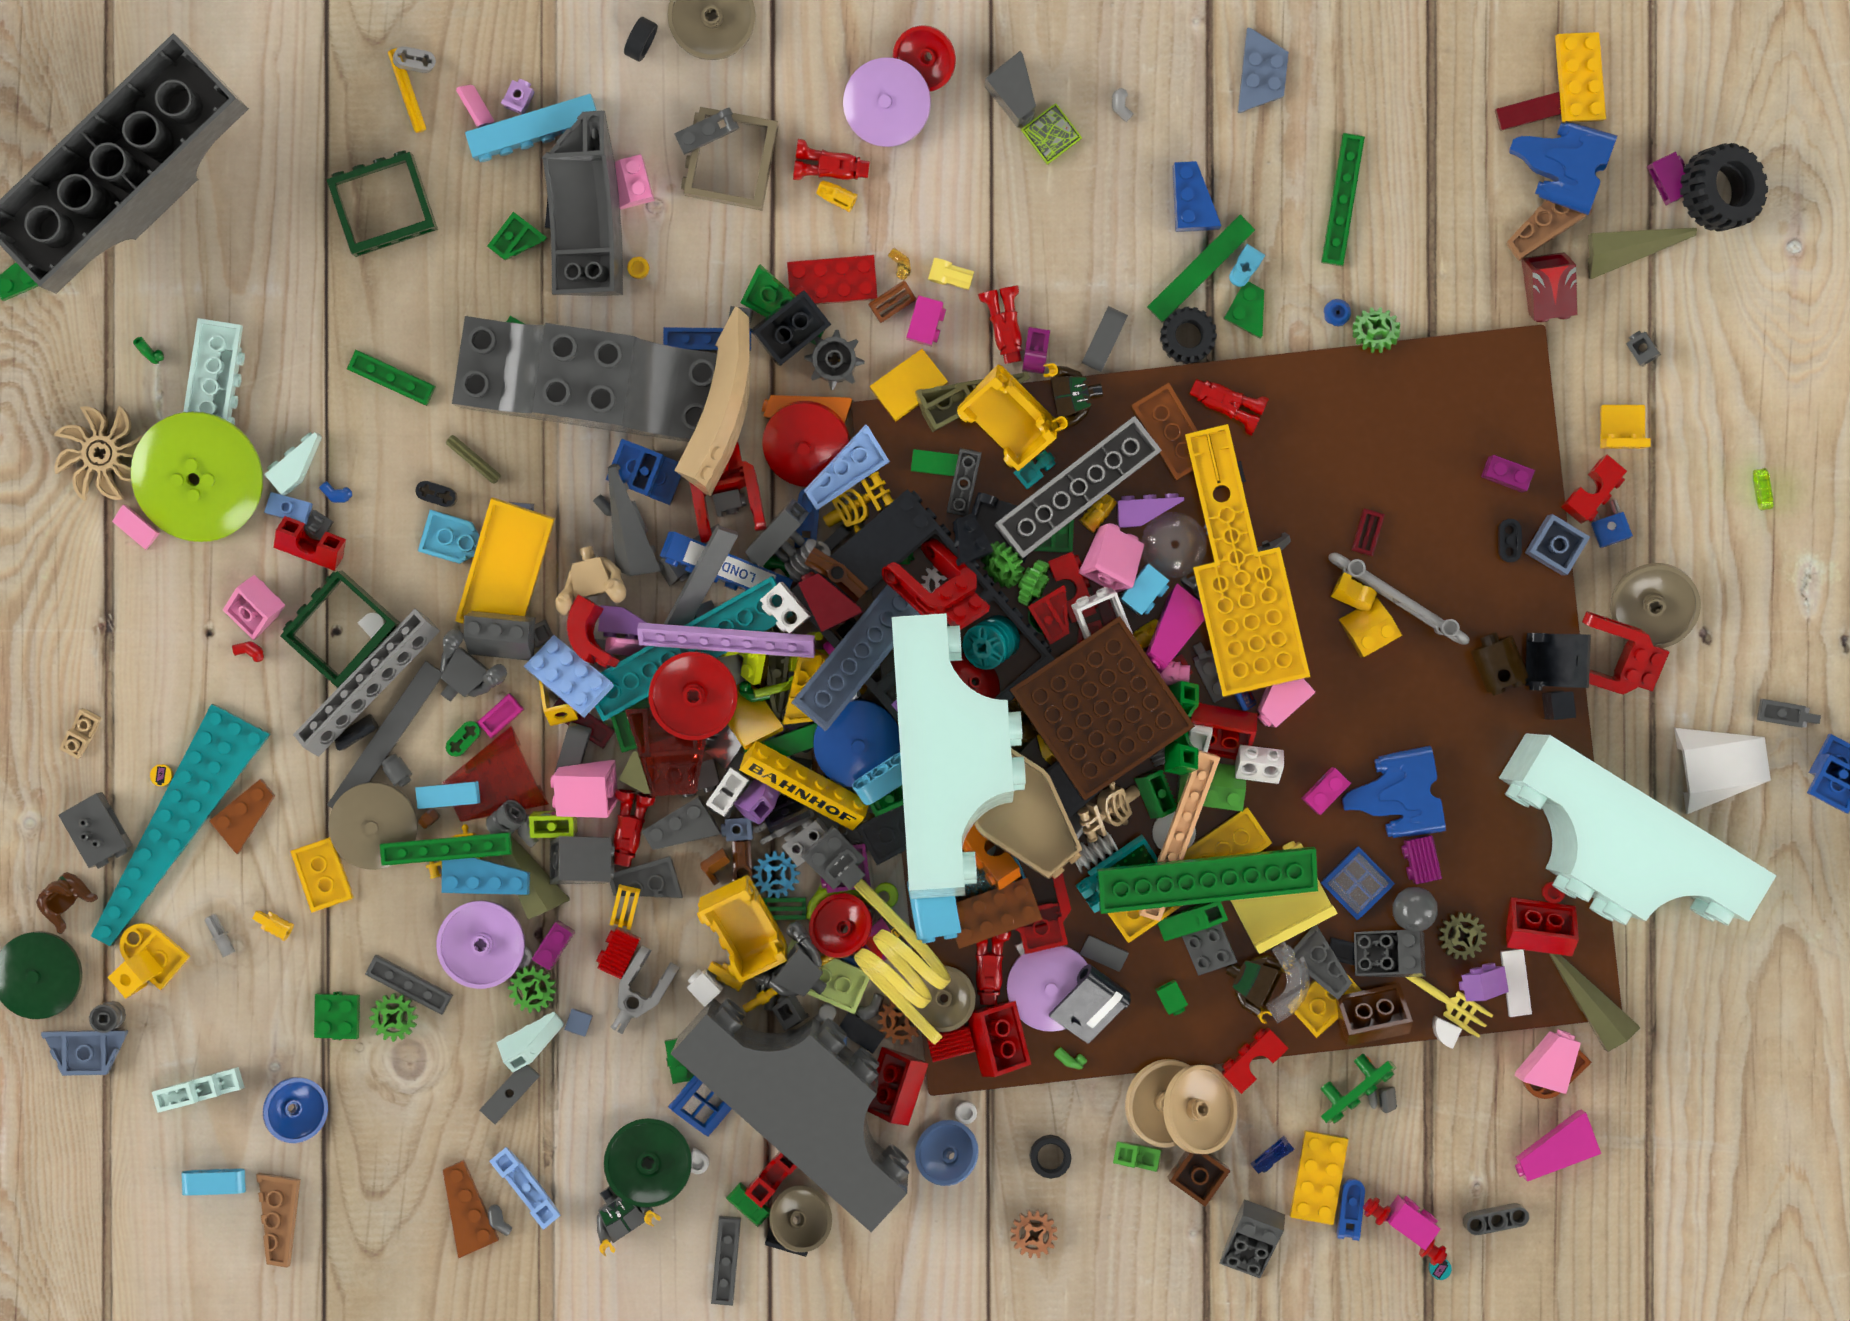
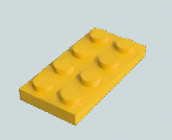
M1599 32L1555 35L1562 123L1606 120Z
M1304 1131L1290 1218L1334 1225L1348 1138Z

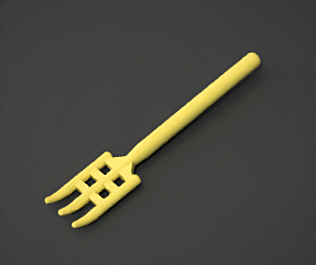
M1405 977L1436 999L1444 1002L1447 1011L1443 1013V1016L1476 1037H1480V1034L1467 1025L1469 1021L1472 1020L1483 1027L1487 1026L1474 1016L1476 1010L1489 1017H1493V1014L1475 1001H1466L1465 995L1460 991L1456 993V997L1449 998L1421 977ZM1460 998L1464 1001L1461 1006L1457 1004ZM1468 1004L1472 1006L1469 1012L1465 1010ZM1453 1009L1458 1011L1455 1016L1451 1015ZM1462 1014L1466 1016L1463 1022L1459 1020Z

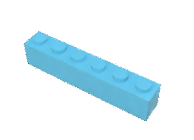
M587 94L467 131L465 135L473 159L475 161L479 160V162H486L497 154L505 156L513 153L514 149L520 147L522 150L529 149L536 142H551L555 140L554 137L562 135L567 129H570L582 112L597 111L592 95Z

